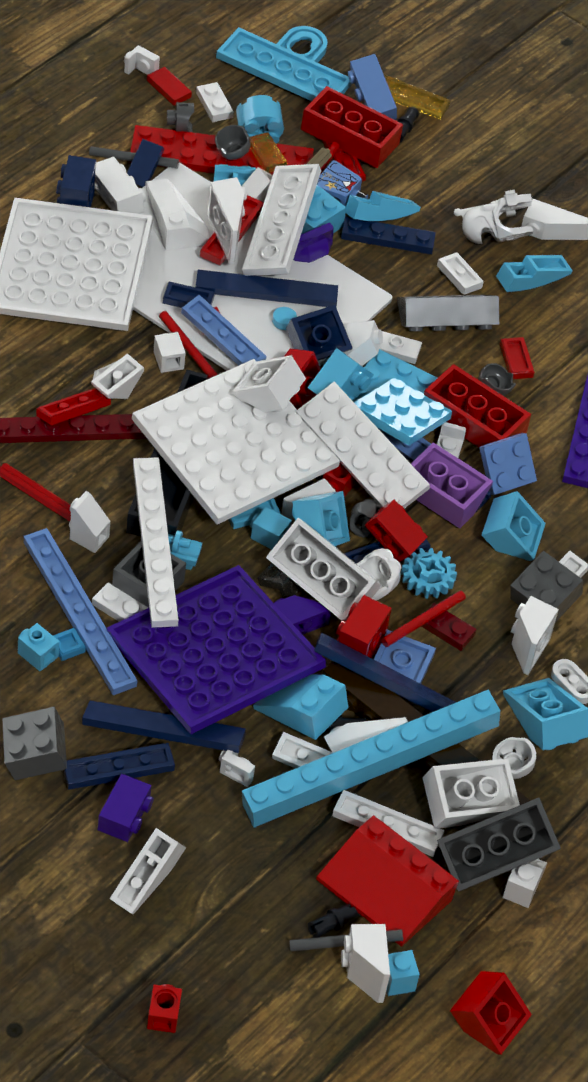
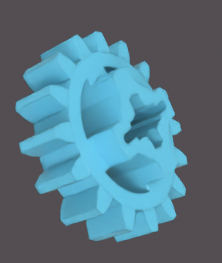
M420 548L419 554L413 552L410 558L404 559L401 569V575H403L402 583H408L407 590L415 589L416 596L424 593L426 599H428L429 594H433L435 598H438L439 592L447 595L448 589H453L454 582L456 581V564H450V556L443 558V551L435 554L433 548H430L429 552H425Z

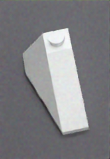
M170 180L146 181L145 185L165 250L205 245L210 238L206 224Z

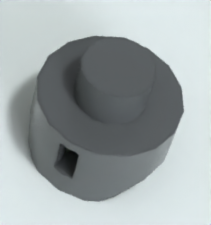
M176 102L175 110H167V125H175L176 131L193 132L192 123L189 121V118L194 113V103Z
M369 499L355 504L351 512L350 530L355 535L363 538L371 535L372 533L366 528L365 524L382 507Z

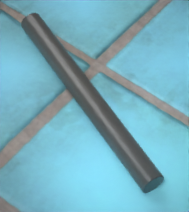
M92 146L89 150L90 156L115 157L117 160L131 162L136 154ZM161 157L158 166L178 168L179 159Z
M402 929L386 931L387 942L403 941ZM345 935L290 940V950L302 951L343 947Z

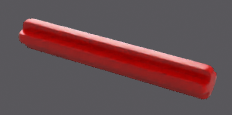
M3 463L0 466L1 478L66 520H71V504L9 464Z

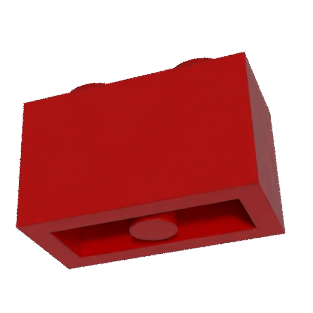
M395 499L383 506L365 524L366 528L384 548L392 552L393 558L398 562L410 556L428 537L422 531L420 525L412 520L404 507L398 504Z

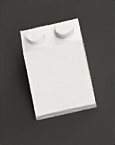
M237 177L210 182L207 216L229 264H234L242 217L245 216L244 200L247 199L246 189L244 186H241Z
M508 758L433 766L423 776L434 829L462 826L486 820L520 805Z

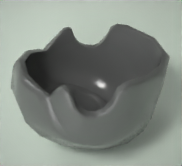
M230 125L218 131L215 143L223 158L236 160L249 152L251 141L243 126Z
M497 363L487 364L479 372L478 380L503 396L509 394L516 385V383H513V373L507 372L503 366Z

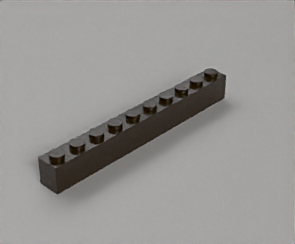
M334 661L323 670L322 675H326L345 685L349 707L347 710L353 711L360 718L365 717L366 721L406 717L407 721L410 722L424 716L396 693ZM457 743L415 762L427 773L433 766L478 762L480 760ZM516 789L520 805L531 801Z

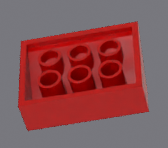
M375 815L353 833L316 878L317 881L346 904H351V907H355L357 912L372 924H385L386 931L402 929L403 941H395L401 947L452 901L459 880Z

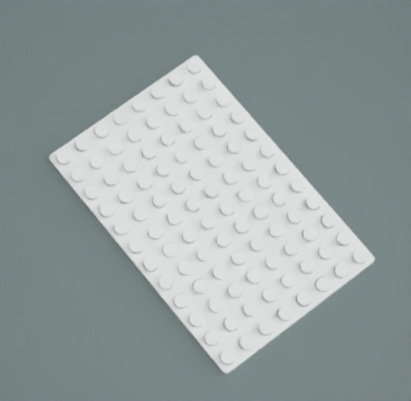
M180 162L178 168L168 167L153 180L169 179L206 224L209 236L211 237L215 231L207 216L210 181ZM145 185L142 188L146 197V201L143 202L144 212L138 214L153 216V224L133 310L168 333H172L159 318L161 312L167 311L203 356L226 371L237 367L238 365L205 334H202L181 313L182 308L163 304V297L169 281L196 287L198 269L244 275L242 268L259 216L238 242L234 264H229L226 258L220 266L200 257V250L203 246L165 250ZM329 255L310 263L293 260L289 274L252 275L338 285L336 308L345 330L347 323L371 321L392 301L391 294ZM216 294L212 303V307H217L225 319L267 356L266 360L284 357L290 348L294 349L287 330L278 329L272 322L273 313L277 308L289 307L296 312L297 317L326 308ZM330 357L325 358V359H322V360H319V361H318L319 365L321 366V365H322L324 362H326Z

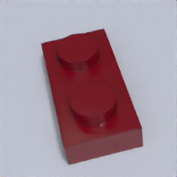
M448 611L421 626L460 651L464 649L476 634V628Z

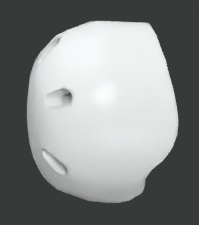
M506 738L494 749L493 760L502 759L500 755L503 759L508 758L513 779L526 776L535 766L536 750L531 741L526 738Z

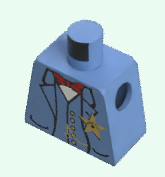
M335 160L319 176L317 185L345 207L350 195L368 199V195L360 191L361 177Z

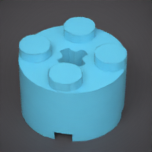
M256 95L247 98V102L243 105L240 103L237 106L238 125L245 128L250 140L276 144L279 142V137L284 131L281 106L278 101L276 103L272 100V97L267 95Z

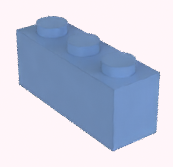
M372 54L350 61L348 77L351 84L355 83L357 88L355 89V95L358 102L362 101L364 105L397 120V107L376 55Z

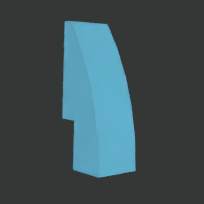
M372 191L370 199L350 195L346 204V214L357 220L386 221L409 216L419 212L421 207L409 199Z
M526 255L522 262H504L496 277L506 292H514L552 283L570 275L573 270L562 255Z

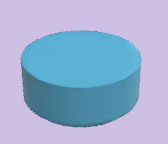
M280 307L274 311L272 322L278 329L286 330L290 320L297 317V314L289 307Z

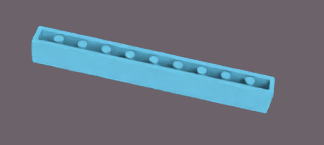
M488 689L242 790L243 807L253 827H257L499 726L500 709Z

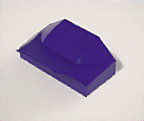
M329 222L301 234L293 260L310 263L328 255L333 244L332 224Z

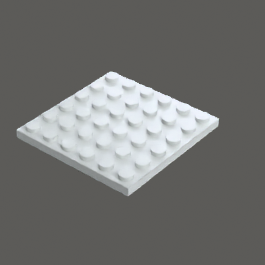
M14 198L0 250V314L128 331L153 224V216Z
M255 359L132 414L134 423L217 525L339 467L340 463L337 456L302 420L301 416L296 413L297 409L290 401L288 406L282 411L263 412L233 395L232 391L256 362Z

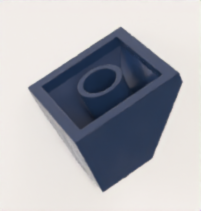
M335 305L292 318L286 327L294 349L314 351L318 361L330 357L336 348L342 352L353 349Z

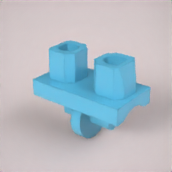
M226 164L215 165L214 181L237 177L242 186L256 170V167L228 166Z
M178 530L175 535L168 534L170 553L186 562V569L191 570L193 566H196L202 549V542L182 538L183 532Z

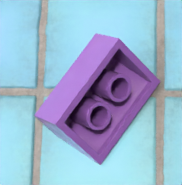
M434 442L411 463L430 484V489L416 500L458 528H461L475 514L493 484L491 479Z

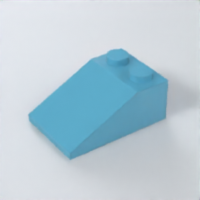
M311 674L257 701L253 705L255 710L314 740L349 708L345 685L326 675Z
M550 678L503 690L504 697L529 739L542 750H552L556 746L576 743L580 739L588 737V708Z

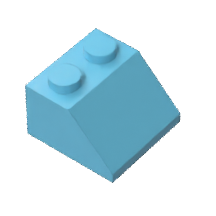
M343 491L314 495L292 501V515L295 521L297 518L302 519L334 546L350 541Z
M516 491L493 499L482 536L495 551L532 561L535 559L546 523L520 493Z

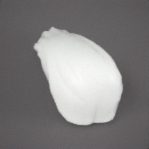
M376 549L357 563L359 567L382 585L372 597L376 601L390 593L400 582L401 564L393 558V554L389 549Z

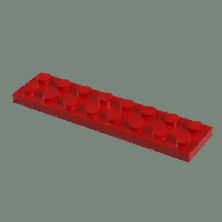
M135 125L130 151L136 153L142 139L164 147L161 157L179 159L181 164L192 171L214 174L215 165L226 164L228 166L256 167V169L259 167L273 175L276 166L306 165L313 157L314 148L250 140L251 146L246 155L236 160H228L223 158L215 143L216 135Z

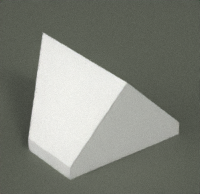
M126 354L120 360L94 371L91 384L109 399H128L144 372V367L130 355Z

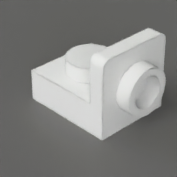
M138 45L126 54L124 58V72L130 74L136 68L148 75L159 69L160 57Z
M445 422L441 426L437 445L459 458L466 428Z
M223 750L219 757L221 762L220 773L248 787L253 781L255 765L243 757H238V753Z

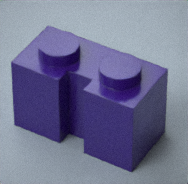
M121 773L99 814L98 831L128 842L132 834H137L141 827L143 819L140 817H142L144 812L148 813L152 806L154 798L151 797V785Z

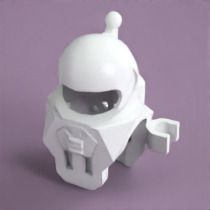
M515 190L505 191L504 198H500L490 204L454 210L456 216H462L463 232L473 243L482 244L481 235L484 232L490 233L497 242L511 241L533 234V228L530 226L508 228L503 226L499 220V216L503 212H506L507 217L516 215L515 210L531 206V194L517 195Z

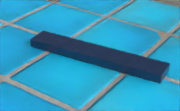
M199 269L197 271L196 288L213 291L216 295L322 307L337 306L338 285L252 275L245 276L243 274Z
M321 633L317 640L315 652L431 712L456 703Z
M91 700L82 717V725L218 750H230L235 753L240 752L246 735V728L213 723L190 734L174 715Z

